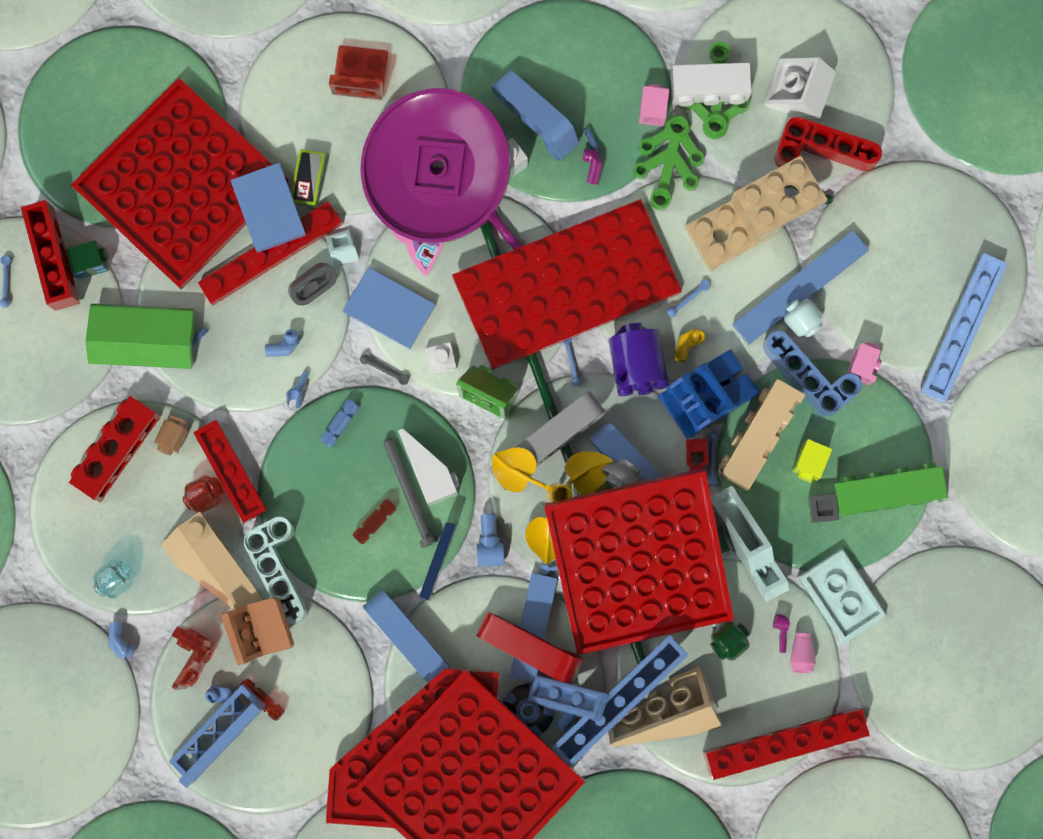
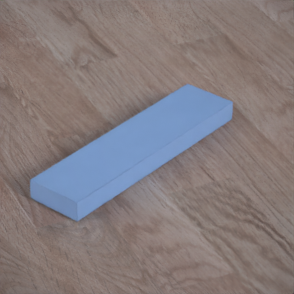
M532 573L520 627L545 639L557 578ZM513 657L509 678L533 683L538 669Z

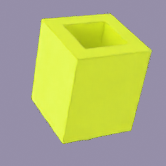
M807 439L803 442L792 471L798 473L797 477L811 483L812 480H819L822 477L832 449Z

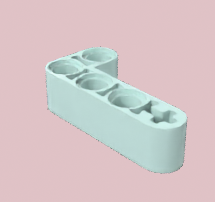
M276 517L250 530L244 537V546L270 597H278L280 602L289 600L292 607L299 608L300 611L296 613L297 618L289 617L288 613L291 612L289 605L286 603L281 604L287 623L297 625L306 619L307 608L276 547L292 539L295 528L291 521L284 517ZM279 523H285L288 528L284 536L278 537L275 533V528ZM261 535L264 539V544L261 548L254 549L252 547V540L255 536ZM269 558H273L276 562V567L272 572L267 573L263 567L264 562ZM284 581L288 586V591L284 596H278L275 591L276 586L279 582Z

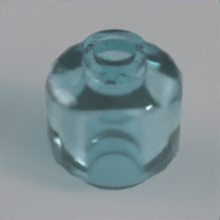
M112 559L94 573V590L102 597L116 599L133 585L134 572L132 568L123 560Z

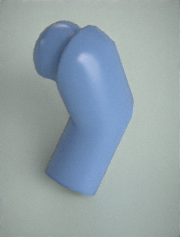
M110 622L109 647L117 657L125 659V657L131 658L135 653V647L133 644H126L122 639L123 623Z

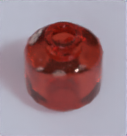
M203 475L185 485L183 502L188 509H192L196 513H205L221 504L224 490L217 478Z

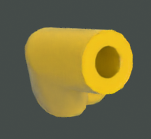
M694 328L680 335L674 360L687 362L689 349L704 342V331Z

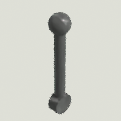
M366 354L360 357L362 364H369L392 376L401 385L408 384V376L404 374L399 375L370 360V357Z

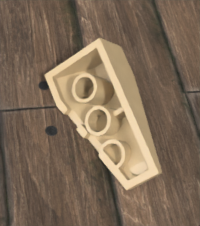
M699 666L674 676L668 680L670 684L657 693L654 690L648 694V700L638 707L635 706L608 731L610 745L618 747L697 735L721 726L716 703L701 667Z

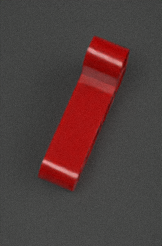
M794 117L787 122L774 155V162L779 168L799 157L801 152L805 151L861 171H870L881 159L882 149L875 142L801 117ZM796 128L800 131L801 135L794 136L790 133L789 129ZM814 137H822L825 140V144L816 143ZM838 145H846L849 148V152H842ZM781 152H790L793 155V159H785ZM866 153L870 154L869 159L871 160L866 159Z
M487 611L476 634L478 638L564 683L573 684L585 660L577 654L559 648Z

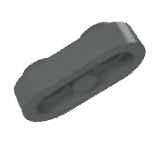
M323 262L314 265L291 282L288 288L289 297L295 304L300 306L311 303L335 284L337 279L335 270L329 264ZM321 272H324L323 276L318 277ZM304 287L301 292H297L299 288Z

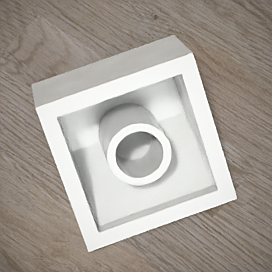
M820 57L779 59L763 104L766 107L795 117L820 118L836 72Z

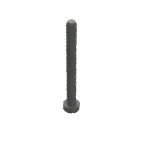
M391 438L385 439V449L422 537V540L419 542L421 548L431 546L439 542L436 535L432 536L394 441Z

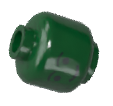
M727 621L711 634L712 642L710 646L721 660L734 661L749 649L750 643L747 638L750 636V633L742 623L736 625L732 621Z

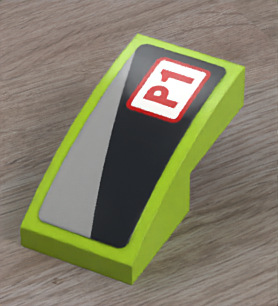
M300 149L291 193L294 202L315 206L318 204L320 181L323 178L326 153Z

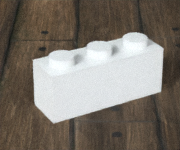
M750 63L673 65L671 71L672 104L678 103L680 106H691L694 103L703 102L705 105L730 102V104L736 105L748 101L751 95Z

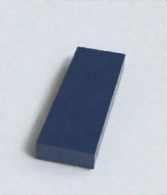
M445 523L419 595L422 599L431 601L457 526L452 523Z

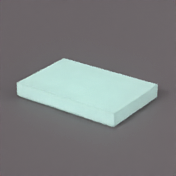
M843 548L798 576L801 584L841 644L851 640L887 616Z

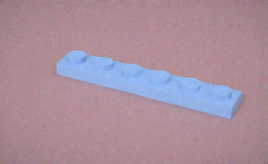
M986 253L981 254L920 393L942 403L947 401L1007 266L1006 262Z

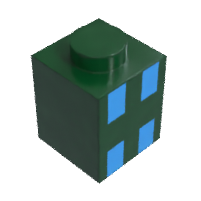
M96 240L66 248L71 273L78 279L108 271L107 262H110L106 247H102Z

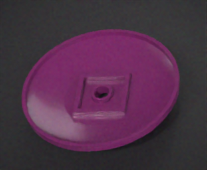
M445 88L424 89L408 94L394 102L373 124L362 150L360 165L362 187L371 209L389 229L416 242L446 243L471 234L489 220L497 210L509 183L511 156L509 144L502 126L491 111L481 102L456 90ZM438 161H442L444 163V171L439 175H435L432 170L433 165Z

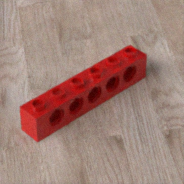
M855 708L702 752L711 779L716 780L870 736L863 710Z

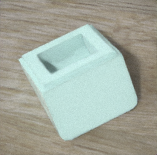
M351 230L326 236L329 252L335 266L358 260L359 257Z

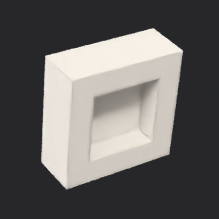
M450 342L425 348L432 375L457 369Z

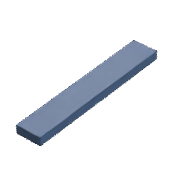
M851 231L737 320L732 326L744 341L750 345L785 317L788 312L785 308L793 300L798 298L799 301L810 298L865 255L869 249L855 232Z

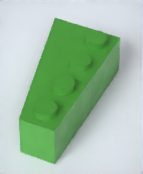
M936 463L920 465V470L910 471L909 467L893 469L894 474L883 476L882 471L866 474V479L856 480V476L840 478V483L835 484L840 516L875 512L878 509H896L909 504L910 506L924 505L934 500H938V502L948 501L943 467H937Z

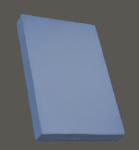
M280 163L231 180L257 253L306 236Z
M368 267L344 307L343 313L410 350L436 305Z

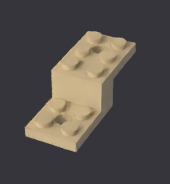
M799 156L733 193L729 202L687 224L685 230L709 271H712L774 237L782 226L824 204L828 199L802 156ZM792 185L798 190V195L796 197H788L784 192V188ZM721 230L726 233L727 240L719 243L714 240L713 233Z

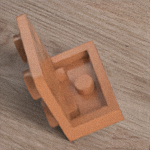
M278 597L246 604L221 614L237 665L248 663L263 655L294 647L292 634Z

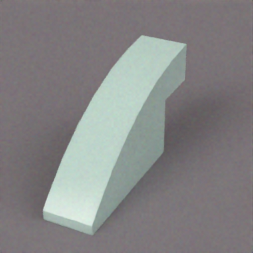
M733 486L711 496L712 506L720 523L765 602L789 591L788 581L774 561L771 544Z

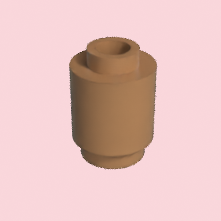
M169 415L168 419L164 420L154 441L158 445L156 450L169 456L173 452L179 453L188 433L187 427L189 423Z

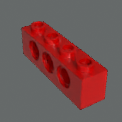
M46 200L20 207L46 305L57 311L80 304L55 208Z
M131 396L128 399H124L116 409L118 413L114 419L108 421L101 430L102 436L97 443L93 442L86 451L87 457L82 464L76 465L70 474L72 478L68 483L98 502L104 499L161 418L160 415ZM133 420V429L125 433L123 430L125 422ZM117 441L118 450L114 454H109V445ZM98 463H102V473L98 476H94V466Z

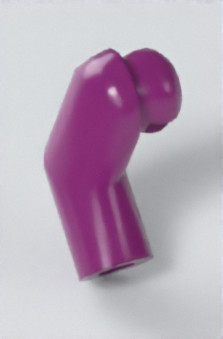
M586 148L582 158L584 162L590 163L586 183L599 185L603 168L599 151Z

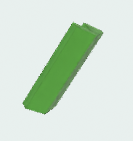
M91 303L85 340L88 364L191 369L193 366L192 340L196 333L195 309Z

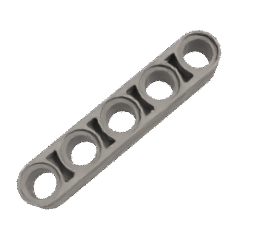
M589 391L516 447L530 451L535 457L538 467L605 415L606 411ZM491 466V467L489 468V471H490L491 474L494 476V473H493V470H492V466Z

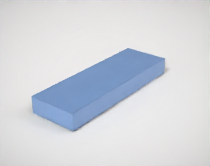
M536 675L527 700L536 705L600 722L609 696L603 692Z

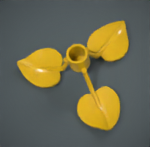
M513 447L495 452L492 456L494 476L504 489L511 492H522L529 481L547 490L546 496L550 502L573 497L572 483L574 490L582 495L593 493L606 482L607 476L601 471V468L613 463L611 458L597 452L585 451L576 453L567 460L564 467L566 474L570 477L566 485L553 483L549 486L530 477L535 473L537 467L535 457L530 451L524 448ZM547 517L532 519L525 530L526 543L545 564H549L555 559V553Z

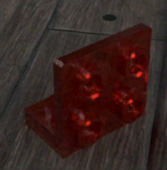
M339 45L335 74H330L329 79L332 95L383 100L389 56L388 51Z
M177 626L171 635L178 639L176 644L187 651L193 650V653L171 687L175 690L187 689L188 686L193 687L200 677L198 670L203 663L207 664L215 652L212 649L215 642L188 626Z

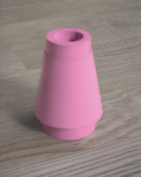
M795 634L789 664L792 666V672H814L816 660L811 634Z

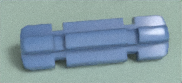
M350 399L346 400L342 406L343 410L339 411L330 423L328 432L325 431L321 436L320 440L329 447L336 443L338 440L336 437L342 434L352 420L351 416L355 415L359 409L358 404Z

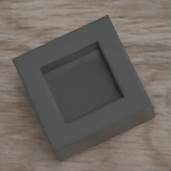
M836 494L808 497L811 523L839 520Z

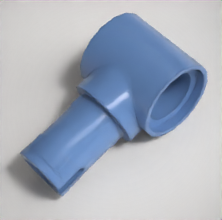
M496 514L481 515L482 538L477 543L478 567L505 565L503 542H500V538L497 537Z

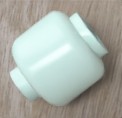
M797 298L785 308L788 312L784 317V321L796 336L801 337L805 335L808 338L823 325L821 323L823 314L810 299L799 301Z

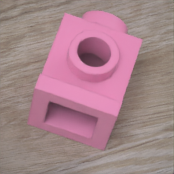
M870 342L861 343L856 347L846 374L852 373L857 375L861 382L867 385L874 383L877 376L872 374L878 372L882 359H879L880 347Z

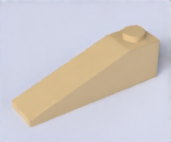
M198 512L178 526L161 544L178 568L231 608L235 609L246 604L264 600L206 514Z

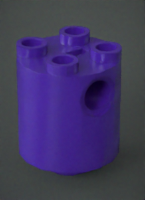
M631 323L622 326L608 339L618 397L632 395L633 391H638V395H647L654 393L653 388L658 390L669 386L658 329H646L642 326V323Z

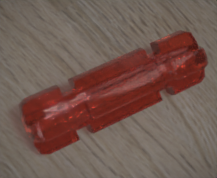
M385 499L379 505L381 508L379 510L375 509L362 523L363 527H358L354 531L353 537L360 544H365L370 539L369 535L371 533L374 534L386 522V517L388 515L391 516L396 511V506L390 500Z
M247 678L242 681L239 687L245 684L266 705L262 710L263 712L267 711V715L274 721L282 717L285 712L284 708L279 704H274V700L262 689L256 688V684Z

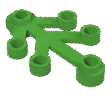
M722 41L715 42L709 51V58L714 62L713 64H724L730 55V47ZM721 52L723 57L717 58L714 53ZM749 100L744 102L746 104L745 108H740L737 104H734L722 115V104L725 102L711 105V114L700 103L684 107L687 110H693L704 122L702 126L704 134L710 139L717 140L726 135L728 122L739 113L743 114L748 110L750 102ZM716 124L720 129L713 131L710 126Z
M672 116L665 124V130L650 139H643L639 145L640 153L644 156H649L653 153L656 146L669 140L666 150L644 163H637L633 170L635 178L643 180L650 171L664 163L658 189L652 192L650 198L651 206L659 211L667 209L670 205L671 194L668 188L674 166L683 179L685 190L694 191L699 184L698 177L691 173L677 151L680 142L689 154L688 162L692 167H700L703 164L704 154L696 148L688 135L690 124L682 116ZM680 126L682 131L676 133L673 131V127ZM644 144H649L651 146V149L649 151H646L642 148V146ZM698 155L701 161L694 162L692 156ZM638 168H644L646 173L640 175L637 173L636 170ZM692 179L695 181V185L689 186L686 181ZM662 197L665 203L662 205L657 204L656 198Z

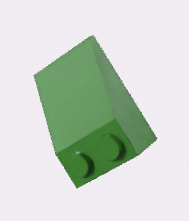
M472 365L456 383L459 397L505 420L519 394V388L516 387L517 383L507 377H503L501 380L493 376L494 371L483 365H480L479 368Z

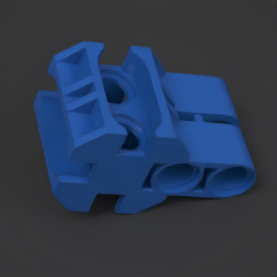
M732 349L710 362L700 365L690 374L687 373L658 396L687 440L700 433L703 429L710 427L761 392L748 373L733 380L732 377L745 368Z

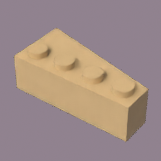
M779 379L769 389L764 387L757 399L760 402L758 409L750 411L744 421L748 425L743 434L738 432L731 444L735 447L730 456L726 454L719 464L718 468L722 469L719 476L745 492L748 491L767 461L768 453H771L780 439L781 430H784L794 415L793 409L798 403L802 402L805 394Z

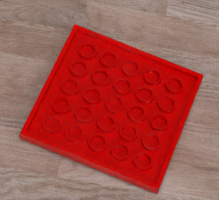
M178 78L71 186L182 290L246 225L231 180L273 164L187 84Z
M704 468L544 503L577 655L734 620L709 485Z
M465 668L356 785L354 791L405 839H533L585 783V779L559 757L549 745Z

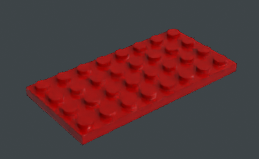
M641 199L452 274L454 284L492 371L682 293Z

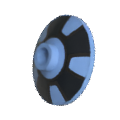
M533 684L516 686L507 693L503 704L539 736L550 727L555 710L530 703L527 700ZM525 706H531L533 708V714L531 716H525L523 714V708Z

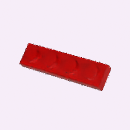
M214 420L194 431L193 433L241 521L245 524L268 511L219 422Z

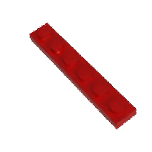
M329 201L300 218L306 236L257 253L254 247L199 281L198 285L212 306L342 226V221Z

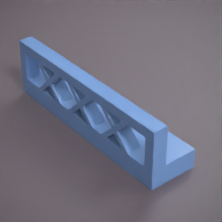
M242 684L169 761L182 775L178 781L185 788L193 784L266 707L245 684ZM243 693L252 704L245 711H236V699ZM231 705V711H226ZM221 715H232V725L227 730H218V718ZM213 724V730H208L209 727ZM203 734H213V745L209 749H200V737ZM195 743V749H190V747ZM184 754H195V764L188 770L179 759Z

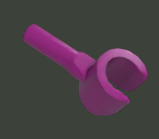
M776 614L772 627L780 630L779 653H786V636L790 621L786 616Z

